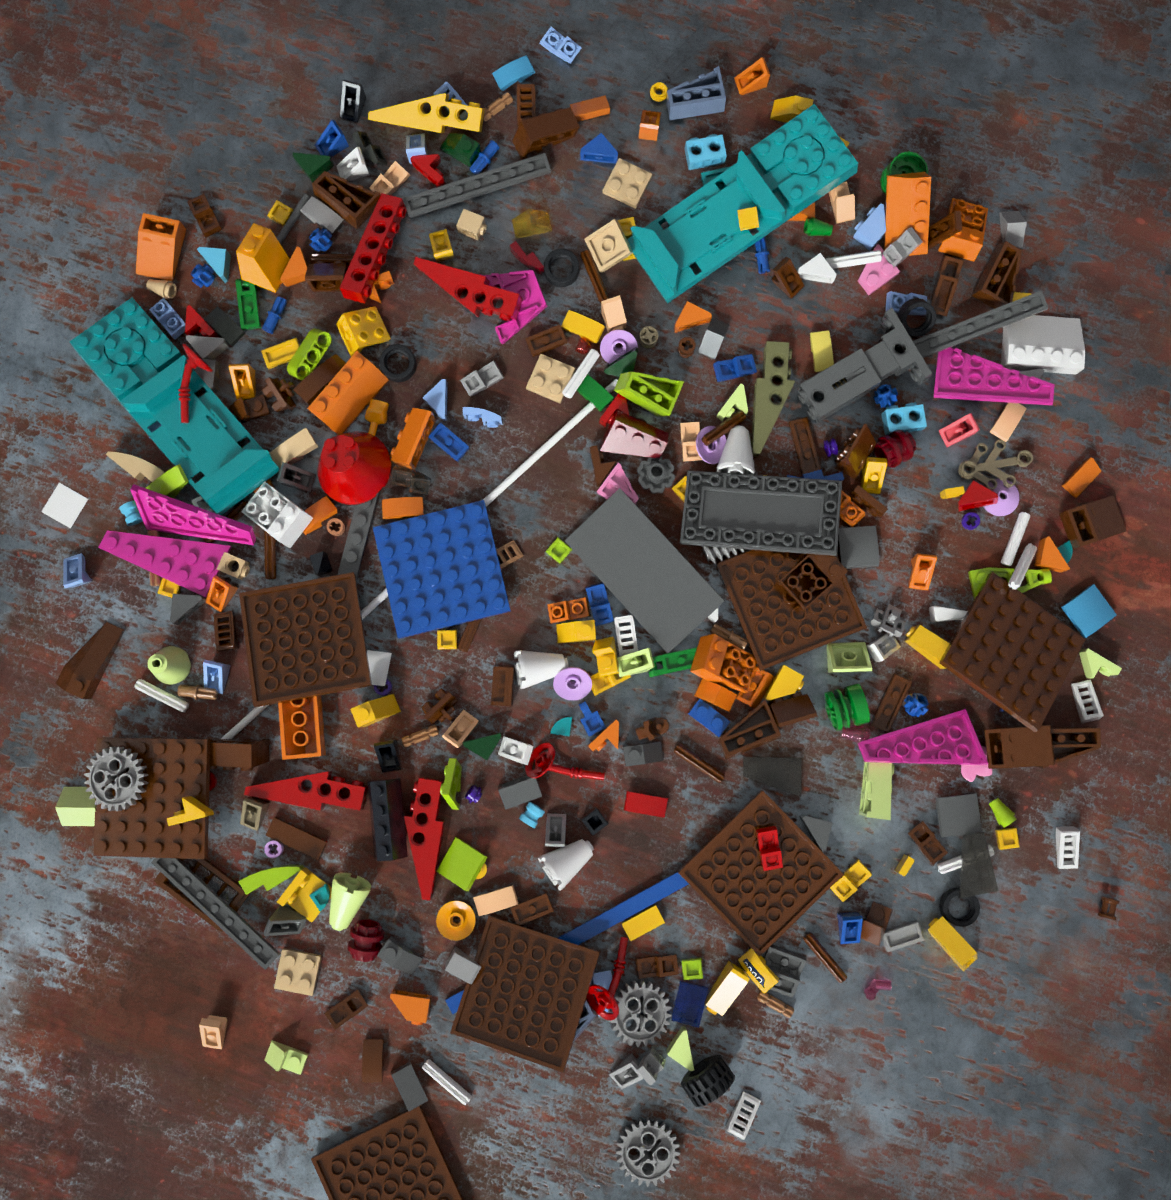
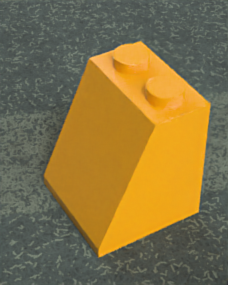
M253 223L236 250L241 280L276 293L282 284L280 278L290 258L271 229Z

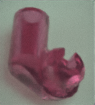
M874 979L865 987L864 994L868 1000H874L879 990L891 991L892 983L890 980Z

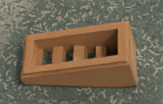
M514 540L496 549L497 555L503 561L500 564L501 570L523 557ZM509 547L513 548L516 553L515 557L512 556L508 549ZM504 550L510 558L508 561L502 554Z

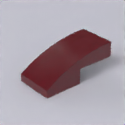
M516 241L510 244L511 253L519 262L540 275L544 273V266L534 252L526 256Z

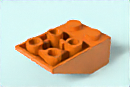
M952 198L947 215L954 211H961L962 231L939 243L938 251L974 262L983 246L988 208Z
M143 213L138 230L137 275L173 282L186 233V228L180 221Z
M710 634L700 637L690 672L705 680L748 693L756 661L750 653L716 634Z

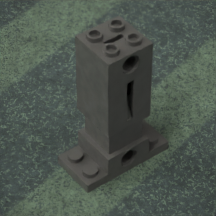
M893 308L886 311L881 319L882 323L880 325L885 335L881 337L877 345L863 352L862 348L800 384L797 396L802 404L807 405L809 409L807 413L811 420L815 419L819 423L877 389L881 381L892 374H895L897 377L910 369L911 378L914 382H918L919 385L926 382L932 375V372ZM813 397H819L821 401H815Z

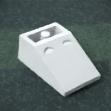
M265 481L241 511L288 548L293 546L313 519L307 512Z

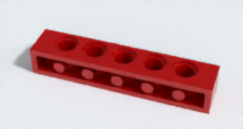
M381 193L340 285L344 298L365 304L367 298L371 296L372 286L378 280L379 270L385 264L386 254L392 248L393 238L399 232L400 222L406 215L407 209L402 198Z

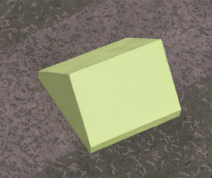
M865 642L827 644L828 673L872 671Z
M63 787L55 807L62 826H94L95 798H89L92 792H86L87 787Z

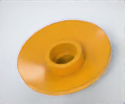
M450 901L439 910L436 923L439 932L445 938L458 941L465 939L472 933L476 918L473 909L467 903ZM454 916L460 917L459 923L453 921Z

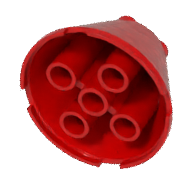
M353 431L329 438L324 442V447L318 461L317 475L319 483L324 492L339 503L347 505L365 503L376 497V494L383 487L385 488L391 475V457L383 442L376 436L366 432Z

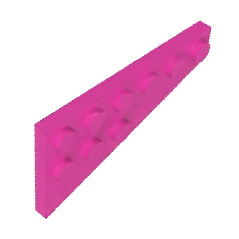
M948 348L938 352L933 398L1052 405L1055 384L1033 376L1023 375L1017 370L1004 368L1001 364L976 355H969L960 349Z
M135 484L130 489L146 530H157L166 533L254 545L256 541L252 526Z
M107 530L98 548L206 598L213 577L220 572L217 570L224 552L229 554L232 546Z
M966 709L858 743L864 762L988 764Z

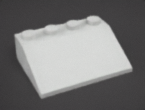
M1033 315L1003 327L1001 365L1004 368L1024 371L1043 369L1045 370L1044 372L1074 375L1084 369L1085 346L1080 319Z

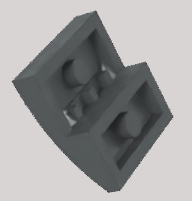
M876 526L839 528V562L846 569L879 567Z
M977 793L936 798L940 837L982 832Z
M771 945L767 949L764 959L766 960V965L779 978V982L770 990L793 998L800 982V975L807 961L806 957Z

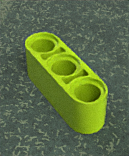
M317 328L311 329L288 363V374L300 380L306 378L315 369L330 346L331 335Z

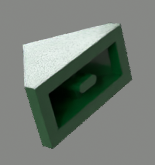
M294 152L292 155L296 164L312 183L324 171L328 172L332 169L334 165L330 156Z
M633 348L604 368L605 374L620 377L621 373L634 372L638 348Z
M502 733L463 742V746L485 760H489L503 736Z

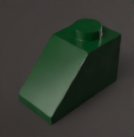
M449 133L440 147L441 151L468 167L472 166L479 157L478 153L481 152L480 144L464 134Z

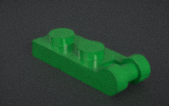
M241 278L236 279L241 329L243 331L261 328L257 285L241 280ZM249 287L250 290L244 291V288Z
M697 647L652 657L655 667L648 672L649 677L691 669ZM662 661L663 669H657L656 662Z

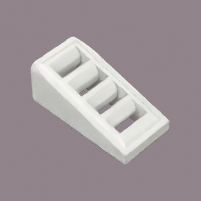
M940 606L929 607L930 621L932 623L963 620L968 612Z
M633 615L614 618L619 656L637 652L638 646ZM630 622L629 626L619 627V623ZM631 630V633L620 635V631ZM632 637V641L621 642L623 638ZM633 645L634 647L633 649H622V646Z
M1091 679L1071 684L1081 723L1101 719L1104 715ZM1081 688H1088V691L1079 692L1078 690ZM1082 696H1090L1088 699H1081ZM1084 704H1092V706L1084 707ZM1094 711V714L1087 715L1086 712Z
M1074 826L1056 827L1057 867L1059 869L1078 868L1080 831ZM1064 850H1071V853H1064ZM1064 858H1072V861H1064Z
M743 1091L725 1126L726 1130L745 1140L761 1100ZM744 1100H747L748 1102L754 1104L753 1107H750L743 1103ZM741 1107L749 1111V1115L740 1111ZM740 1116V1117L746 1119V1121L743 1122V1121L737 1119V1117ZM734 1124L741 1126L742 1129L734 1127Z

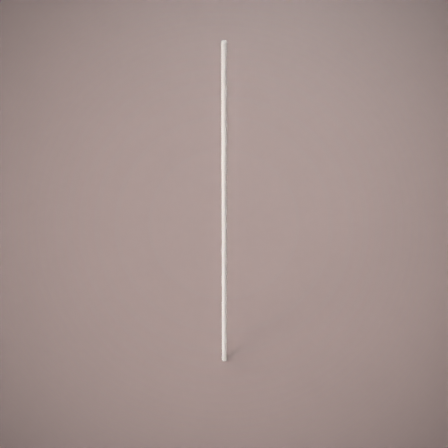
M615 379L605 388L610 394L614 391L618 380ZM589 402L483 499L486 507L595 407ZM387 588L361 610L362 620L388 597ZM269 705L255 707L221 739L234 738Z

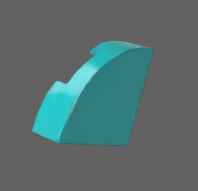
M1070 540L1057 547L1067 564L1073 553Z
M565 717L557 721L552 727L550 734L570 736L572 717Z
M327 883L309 895L319 911H322L327 906L330 899V889Z

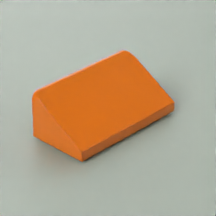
M606 95L570 104L577 122L610 114V106Z
M1089 457L1061 486L1076 499L1099 475L1101 469L1095 460Z
M756 666L748 693L740 691L736 699L755 709L761 703L774 676L765 670L760 671Z

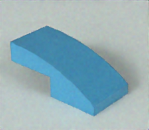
M526 55L502 66L492 74L500 90L504 91L517 81L521 83L535 73V70Z

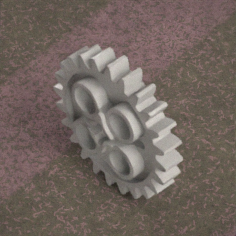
M110 747V749H102V752L96 753L97 758L90 759L93 765L86 766L90 773L84 774L86 777H89V780L85 781L84 784H89L90 787L86 789V792H92L89 798H96L95 805L101 804V809L108 808V811H122L123 809H129L130 805H136V800L142 799L139 793L146 792L142 786L148 784L147 781L143 780L148 774L143 773L146 766H140L143 759H136L138 753L131 754V749L124 750V747ZM117 761L120 763L119 769L117 768ZM102 773L105 775L104 780L102 779ZM128 777L131 780L130 785L127 782ZM113 789L116 792L115 797L113 796Z
M643 980L640 981L639 985L633 981L632 987L626 983V990L624 991L619 988L621 994L614 996L619 1007V1015L616 1019L609 1020L610 1023H613L610 1027L613 1031L616 1030L614 1034L617 1037L621 1036L622 1042L627 1040L630 1046L633 1042H635L637 1047L640 1046L641 1042L647 1046L648 1040L654 1044L655 1036L661 1039L660 1031L667 1032L664 1025H670L666 1018L672 1017L667 1012L672 1008L669 1004H666L669 999L664 997L665 992L663 990L659 991L657 985L653 987L650 981L646 985ZM631 999H635V1004L628 1007V1002ZM650 1000H654L652 1007L647 1008V1003ZM633 1019V1024L626 1027V1022ZM648 1020H652L651 1026L645 1028V1023Z
M647 1117L646 1123H643L642 1119L639 1118L638 1125L632 1121V1128L630 1129L626 1126L625 1131L627 1134L620 1133L622 1140H617V1145L621 1147L616 1149V1154L620 1155L617 1157V1162L621 1163L619 1165L620 1170L626 1169L624 1172L625 1177L631 1174V1182L637 1178L639 1186L643 1181H646L647 1187H649L650 1181H653L654 1185L657 1186L658 1179L664 1183V1176L666 1175L671 1178L670 1170L676 1171V1166L673 1163H679V1158L676 1156L680 1155V1150L676 1148L680 1145L678 1141H675L677 1138L676 1134H671V1127L665 1130V1122H662L659 1126L657 1119L650 1123V1119ZM646 1134L653 1135V1139L650 1141H645L643 1137ZM632 1148L639 1150L636 1155H631L629 1151ZM659 1149H665L667 1150V1153L663 1156H660L657 1154V1151ZM644 1150H647V1151H650V1150H651L652 1153L649 1154V1153L647 1152V1153L645 1154ZM651 1163L653 1167L646 1170L643 1168V1165Z

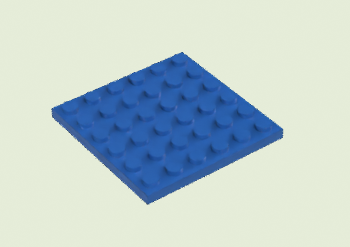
M484 500L373 527L398 639L511 612Z

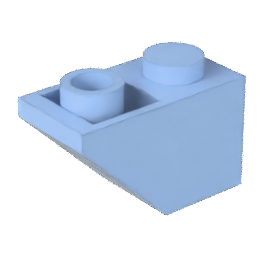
M882 203L877 208L873 207L866 215L868 218L865 222L861 220L854 228L856 233L853 238L869 251L873 249L886 232L885 211Z

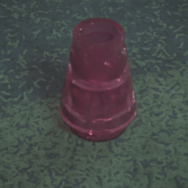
M843 726L841 738L859 743L870 738L871 728H866V726H850V728H845Z

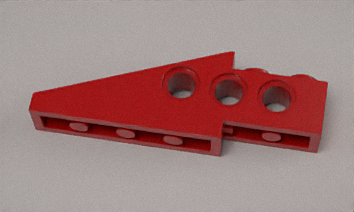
M415 257L413 264L422 273L476 317H479L481 312L488 316L493 314L499 315V318L505 321H510V319L517 320L523 300L520 294L489 286L490 281L486 276ZM467 290V296L461 298V293ZM485 295V300L478 303L479 297ZM503 300V305L496 308V303Z
M332 771L248 786L245 788L244 795L315 810H323L325 804L361 811L364 809L368 786H364V782L352 780V783L344 782L345 778L333 776V779H331ZM307 779L312 783L310 790L304 787V782ZM325 783L331 786L329 794L323 792V785ZM344 787L350 790L348 798L342 796L341 792Z
M420 777L418 781H415L413 793H416L415 801L412 800L410 812H413V815H405L404 820L423 900L430 901L433 896L445 820L438 819L442 796L440 788L444 781ZM424 793H427L431 796V802L429 804H425L422 801V795ZM420 813L427 815L428 820L426 823L419 821L418 816ZM417 832H421L424 835L425 839L423 842L416 841L415 834Z

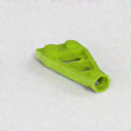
M988 567L969 571L968 574L974 599L991 572H994L999 577L1006 578L1009 583L1015 569ZM1049 568L1039 570L1028 569L1025 574L1027 584L1017 588V590L1023 593L1038 585L1051 583L1052 576Z

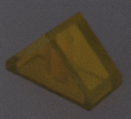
M528 209L512 219L516 239L552 231L548 212Z

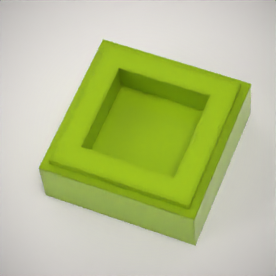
M557 537L546 550V553L561 564L570 554L572 548Z
M701 957L681 959L683 980L703 979Z

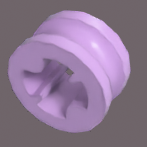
M272 840L265 845L264 851L268 857L276 858L283 853L284 846L281 842ZM271 844H272V846H274V845H277V846H278V847H277V851H278L277 854H276V852H274V853H271V852H270V851L272 850V848L270 847Z

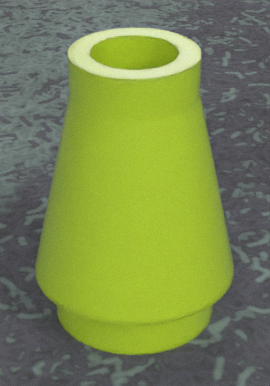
M999 798L989 803L998 824H1001L1003 828L1017 820L1014 816L1015 813L1001 802Z

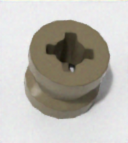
M644 327L640 331L639 343L644 348H653L658 341V332L654 327Z

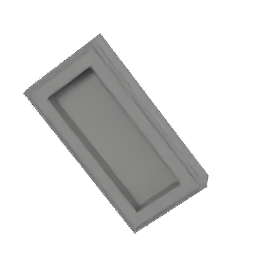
M916 920L886 930L882 941L886 952H890L924 941L919 922Z

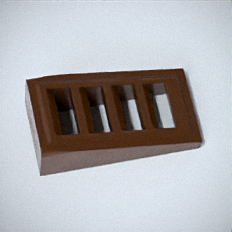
M517 84V126L524 119L521 116L536 117L535 84ZM521 100H532V102H521ZM521 108H532V110H521Z
M227 611L213 614L216 651L239 649L234 612ZM229 617V621L220 622L219 618ZM229 625V628L221 629L220 626ZM230 632L229 636L222 637L221 633ZM230 639V643L223 644V640Z

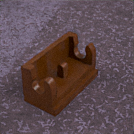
M493 667L491 705L512 706L514 667Z

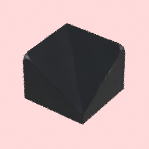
M322 551L310 555L315 574L320 576L332 571L326 552Z
M597 808L581 819L592 835H595L609 824Z

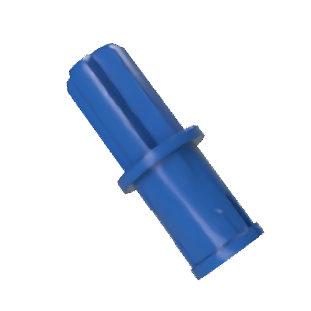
M491 140L486 148L478 153L479 157L470 167V171L474 175L480 174L485 166L491 163L492 157L500 149L499 145Z
M763 237L755 243V257H757L759 274L766 273V271L770 272L768 260L770 253L767 251L766 238Z
M280 296L277 297L271 310L267 312V319L261 328L265 332L273 334L278 321L282 319L281 314L287 303L286 299Z

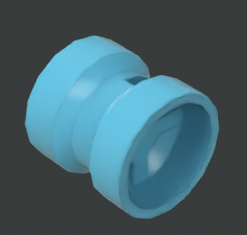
M135 500L119 507L121 513L126 517L125 522L127 526H133L143 521Z
M529 801L526 806L527 811L521 813L519 819L535 828L538 824L537 820L543 816L545 811Z

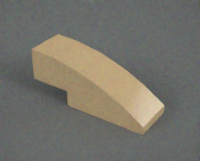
M305 428L272 450L270 455L280 469L282 462L293 465L303 459L304 455L319 446L310 431Z
M119 452L106 453L109 458L140 481L146 477L153 482L165 473V471L133 455Z

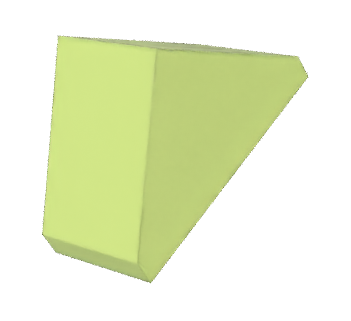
M650 648L617 658L620 677L647 672L655 667Z
M681 1026L666 1052L669 1057L689 1071H694L687 1030L685 1026Z

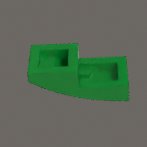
M588 374L576 390L600 412L614 400V397Z

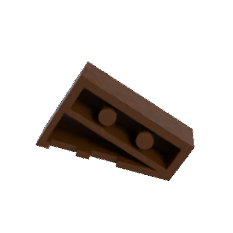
M571 107L559 108L551 113L544 112L536 117H526L521 120L513 138V144L521 160L527 158L526 154L535 150L537 153L542 152V147L552 143L555 146L575 137L580 126Z
M326 171L312 183L314 196L356 229L372 215L381 195L380 192H372L365 189L362 185H354L347 182L346 179Z
M1007 241L996 246L971 296L993 309L1013 302V295L1017 286L1015 285L1016 275L1019 272L1022 250Z
M766 699L719 739L718 743L726 760L780 738V731Z
M1051 728L1055 763L1101 748L1100 728ZM1047 765V766H1035V767L1045 768V767H1048L1049 765Z
M211 739L210 769H216L218 766L223 767V770H234L235 767H240L242 771H251L253 767L269 762V739L257 742L251 741V739H244V741Z

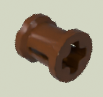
M684 337L680 340L678 346L680 357L689 358L693 355L696 347L693 338ZM685 345L689 346L688 351L684 350Z
M1101 896L1102 906L1097 916L1116 920V907L1120 901Z

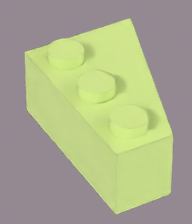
M864 762L859 815L891 820L894 764Z

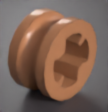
M333 518L328 521L327 530L333 536H340L345 531V524L340 519ZM332 524H340L341 527H338L340 530L338 532L331 530L333 528Z

